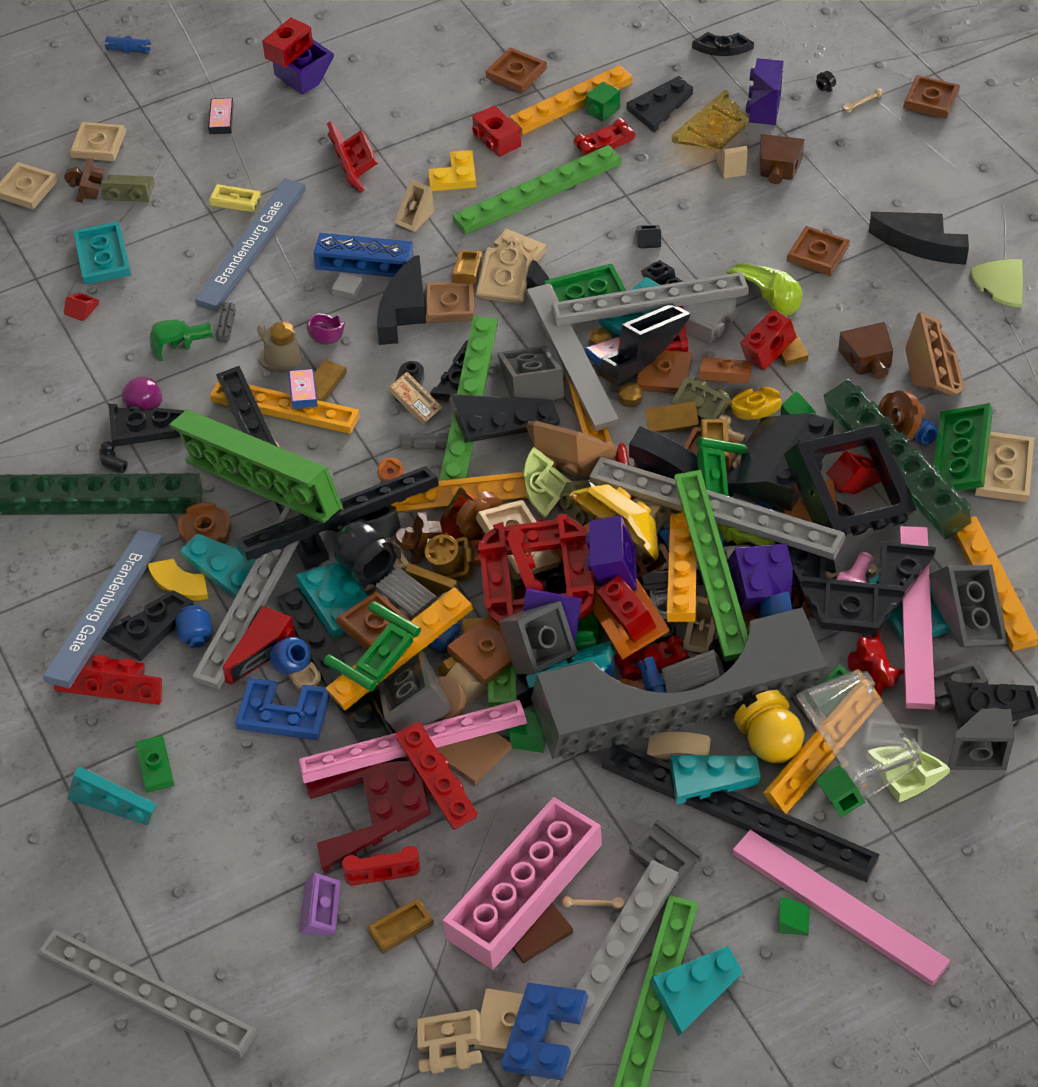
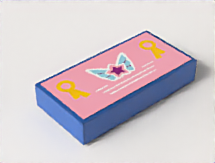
M620 336L586 347L585 353L588 359L600 367L602 357L618 351Z
M313 369L288 371L292 409L317 407Z

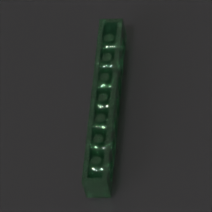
M847 379L823 395L827 411L846 432L880 425L915 507L945 540L972 523L970 515L972 508L964 497L960 499L957 496L953 485L949 481H943L937 468L933 464L928 465L922 452L918 448L913 449L907 436L903 432L898 433L892 420L880 413V409L874 401L869 402L859 385L854 386ZM862 446L861 448H862V449L867 453V455L870 457V454H869V452H868L866 446Z
M199 473L0 475V515L186 514V509L190 506L201 503L203 487Z

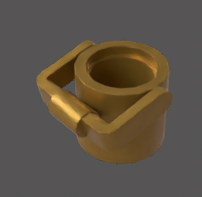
M441 534L434 536L428 541L424 552L432 572L457 581L469 579L473 575L474 550L472 549L471 542L466 537L454 539L452 536ZM460 546H464L463 554L461 552Z

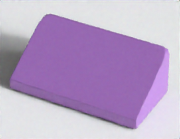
M315 872L306 880L300 933L315 935H334L336 933L340 880Z

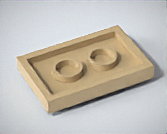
M990 432L984 487L976 488L975 496L1028 503L1035 437Z
M523 500L479 511L476 516V520L485 534L494 528V524L503 522L504 527L537 522ZM555 549L531 552L536 564V568L532 569L534 574L557 568L562 561ZM508 555L511 576L514 580L522 578L514 556Z

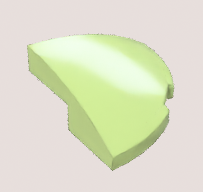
M1022 259L993 261L971 268L972 279L981 292L986 288L987 292L993 295L992 300L1007 306L1022 308Z
M533 447L526 459L523 477L525 478L526 494L530 503L545 519L560 499V494L566 482L572 481L552 467L554 462Z
M881 747L869 750V756L879 776L898 802L907 800L927 790L950 772V768L945 763L922 751L919 752L918 756L913 752H905L904 747Z

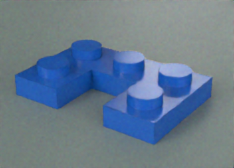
M249 678L235 722L237 730L319 740L331 697L327 693L326 687L303 685L297 707L273 704L277 690L276 681Z
M527 983L501 1063L503 1071L563 1081L571 1050L569 1046L545 1043L544 1040L551 1020L574 1024L581 1023L588 1000L586 991Z

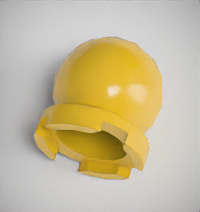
M768 690L756 695L757 701L747 708L743 704L735 713L734 721L740 732L747 735L752 752L759 758L769 763H786L801 750L805 733L799 718L788 710L790 705L786 697L781 695L778 690Z

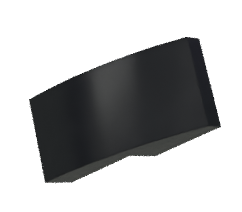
M661 260L653 262L650 266L641 270L644 278L647 277L659 285L684 282L675 276L674 268Z

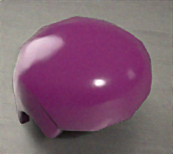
M318 313L310 317L306 328L309 336L317 343L329 345L337 342L342 337L345 322L341 323L340 316L331 317L327 314Z
M136 377L130 380L122 390V400L127 408H130V405L140 406V410L152 411L158 408L163 401L159 386L151 378Z

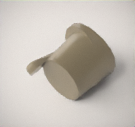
M258 325V335L264 343V349L259 355L262 367L268 371L279 373L288 372L298 367L302 361V354L295 331L292 342L288 345L278 346L271 341L270 327L265 331V325Z

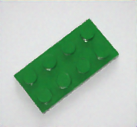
M990 403L940 412L930 486L933 495L984 487L993 414Z

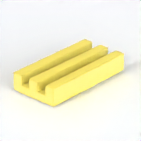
M217 184L209 202L210 206L254 213L255 206L258 205V200L261 199V193L256 190Z

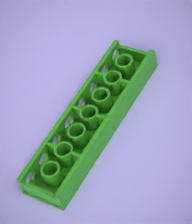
M188 409L169 424L171 429L180 433L189 454L185 461L192 466L322 523H325L339 509L343 508L328 468ZM320 507H322L324 513H318L316 511Z

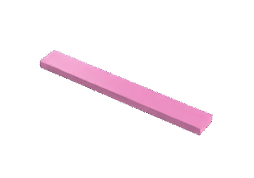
M900 526V543L928 546L927 527ZM928 564L902 600L905 708L934 710L935 707Z
M517 700L427 724L423 727L437 748L527 724L521 702ZM396 733L304 757L299 759L303 781L307 783L404 757L406 754L396 740Z
M749 830L733 849L735 857L933 987L949 966L950 959L752 830Z

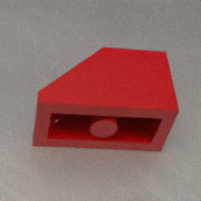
M847 450L843 452L826 472L829 478L833 480L834 488L840 493L845 491L855 495L881 482L872 459Z

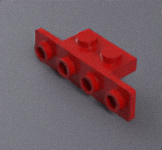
M329 121L326 123L330 131L327 135L332 143L335 144L333 149L341 159L339 161L341 168L347 173L345 179L352 188L356 187L360 192H363L365 189L359 176L378 164L369 141L362 130L344 141L341 132Z
M105 655L92 656L86 662L70 688L54 685L55 691L156 705L162 702V678L144 675L145 663L135 662V660L128 658L116 660L109 659Z
M416 722L397 732L395 735L396 740L451 828L455 830L476 819L478 813L466 796L461 781L453 775L449 769L446 757L439 753L422 724Z

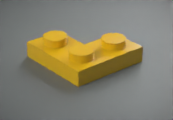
M473 150L450 152L451 167L429 169V181L432 191L476 188Z

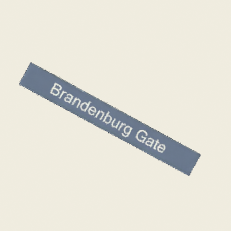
M284 178L195 298L197 306L218 311L305 192V184Z
M142 530L137 531L44 673L45 683L66 688L72 686L145 572L148 563L152 561L161 547L163 535Z

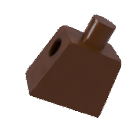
M761 134L759 153L760 175L768 177L769 181L773 184L781 183L782 179H793L803 159L805 139Z
M885 322L840 332L838 350L857 374L862 375L872 372L876 379L884 378L888 374V368L892 364L893 347Z

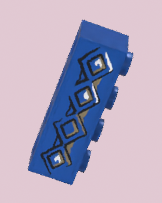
M319 233L313 252L316 270L394 277L399 269L414 257L412 241Z

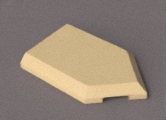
M512 235L506 239V242L496 248L493 247L485 253L476 291L477 297L514 304L523 303L527 287V274L533 259L520 245L515 235Z

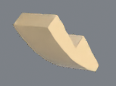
M659 732L649 737L647 754L660 760L671 759V755H709L711 739L707 735L690 732Z

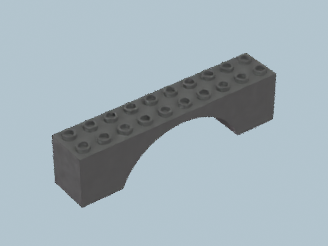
M803 608L751 620L747 628V643L734 665L713 682L689 691L657 693L637 689L612 678L592 660L537 674L531 700L552 759L558 757L562 759L571 758L578 752L585 750L589 752L598 751L605 745L612 743L616 745L625 744L632 738L639 736L648 738L657 734L658 731L666 729L675 731L682 728L685 724L693 722L702 724L709 721L712 717L720 715L722 717H729L735 714L743 704L747 708L756 702V695L768 690H778L787 700L789 697L797 695L800 697L811 695L817 688L827 668V664Z

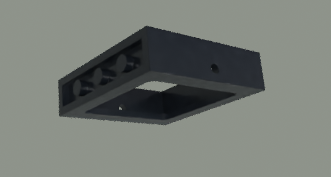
M880 425L800 442L784 453L812 523L844 532L845 537L850 533L853 536H858L867 532L870 528L878 531L887 527L889 523H893L894 526L903 524L909 520L908 516L917 510ZM866 446L892 506L841 517L838 514L815 457Z

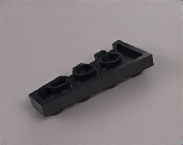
M451 394L449 398L465 443L528 432L526 427L528 421H539L558 426L560 423L552 400Z

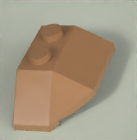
M919 312L905 347L913 385L931 393L955 396L965 389L957 354L948 336L941 330L942 325L940 321Z
M528 421L526 425L533 447L554 462L552 467L562 470L571 476H590L600 457L618 462V449L612 442L601 441L596 437L539 421Z

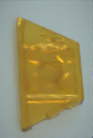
M724 90L672 134V142L721 150L748 126V118L744 112L740 111L738 104L730 100L729 92Z

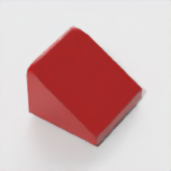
M82 293L68 296L65 300L64 314L83 321L98 306L99 300Z

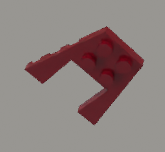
M410 761L378 763L306 783L307 793L311 799L364 783L372 826L318 842L320 864L324 873L331 871L330 867L342 861L346 856H357L356 852L371 844L375 846L382 842L383 837L395 830L400 832L431 814L425 785Z

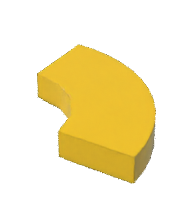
M174 558L148 563L150 575L162 591L170 592L174 590L192 601L209 600L203 574H192L183 571L177 566Z

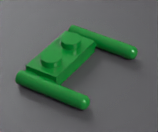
M698 437L696 440V446L699 447L697 451L698 470L702 472L706 490L729 496L724 452L745 454L747 446L740 443Z
M375 601L369 604V611L388 621L389 625L355 664V669L330 654L324 658V663L370 692L375 689L377 682H381L413 643L414 637H418L421 632L420 627Z

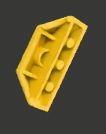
M601 485L573 491L569 495L578 507L595 519L621 515L636 547L655 561L659 557L656 523L649 514L651 509L641 501L634 503L630 500L631 495L624 489L618 487L616 490L610 485Z

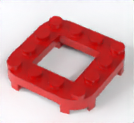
M557 514L558 519L527 524L505 527L503 522L494 524V528L483 537L482 541H479L484 603L488 616L500 626L499 621L523 611L525 599L513 600L508 555H513L507 536L512 529L518 528L525 535L522 544L526 553L562 548L567 593H562V595L582 598L579 620L588 617L595 603L593 572L588 570L586 556L590 555V549L586 543L587 531L584 526L568 518L566 514Z

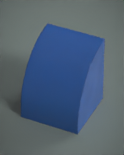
M789 592L770 596L758 606L760 618L792 610Z

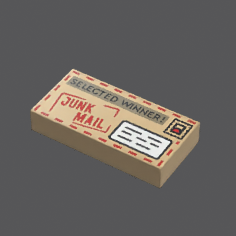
M408 372L402 375L388 389L422 425L427 423L442 408Z

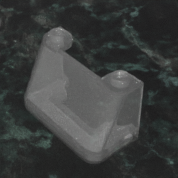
M857 669L807 688L795 696L809 721L818 730L858 788L863 799L866 800L921 765L922 761L918 754L922 750L913 737L908 740L872 688L875 686V683L867 671L861 673Z

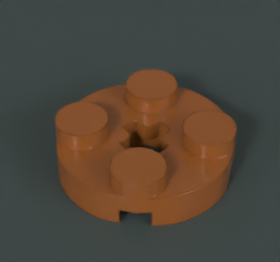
M897 390L893 393H887L881 399L877 409V418H880L881 422L880 427L885 438L889 441H911L918 432L921 421L925 416L924 406L919 404L916 396L909 391ZM898 412H901V419H900V421H899V416L897 415Z
M488 491L477 494L479 498L473 502L469 499L464 503L456 518V525L459 526L458 531L463 537H466L469 541L483 539L485 533L476 520V516L479 511L505 505L496 494Z
M203 502L192 505L186 509L187 513L178 519L179 535L185 544L196 534L223 544L228 542V536L231 532L229 514L224 508L223 510L217 508L214 503ZM203 523H207L209 526L208 528L201 529Z

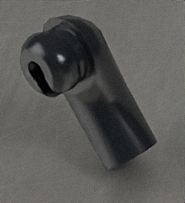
M102 442L101 449H99L101 464L109 469L124 473L128 462L116 457L115 445L112 442Z

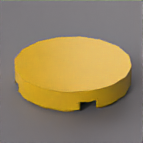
M760 387V391H753V388H750L733 397L731 408L733 415L737 418L745 420L760 419L778 411L782 405L779 391L774 388Z

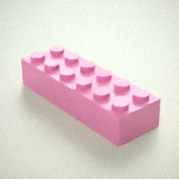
M553 797L443 919L446 940L491 970H494L602 846L601 825Z

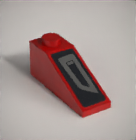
M264 606L261 608L222 667L227 684L235 683L270 661L272 647L281 640L295 636L291 616Z

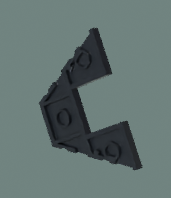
M773 541L775 545H776V544H782V543ZM882 541L880 547L879 584L826 579V557L787 545L793 567L792 576L821 629L875 635L885 625L933 559L936 552V547Z

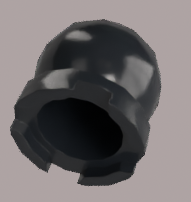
M366 521L351 522L345 525L334 538L333 551L336 561L343 569L352 573L353 579L364 589H367L368 585L373 584L376 586L377 583H380L384 577H387L389 573L391 574L395 570L393 565L396 559H401V550L390 539H385L376 526Z

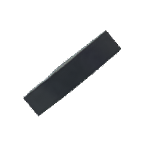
M871 211L869 233L884 243L916 257L949 264L966 265L969 251L968 234L944 233L943 213Z
M420 255L412 257L399 269L383 293L377 315L379 345L398 343L397 326L426 323Z
M672 303L622 324L618 351L601 358L599 376L617 386L641 372L676 338L689 320L690 313Z
M639 426L629 443V458L652 465V473L675 480L676 474L698 470L696 454L677 442L642 426ZM728 491L729 497H732L734 493Z

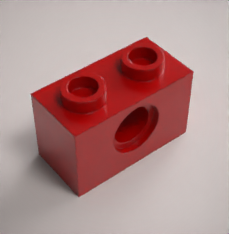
M290 17L262 40L265 59L286 68L313 45L311 26Z
M495 105L472 116V132L477 139L479 138L498 157L521 147V129Z
M772 309L740 342L746 360L752 361L753 365L765 371L797 336L791 319Z
M620 575L596 590L605 608L617 623L623 626L627 635L634 643L657 627L648 609Z

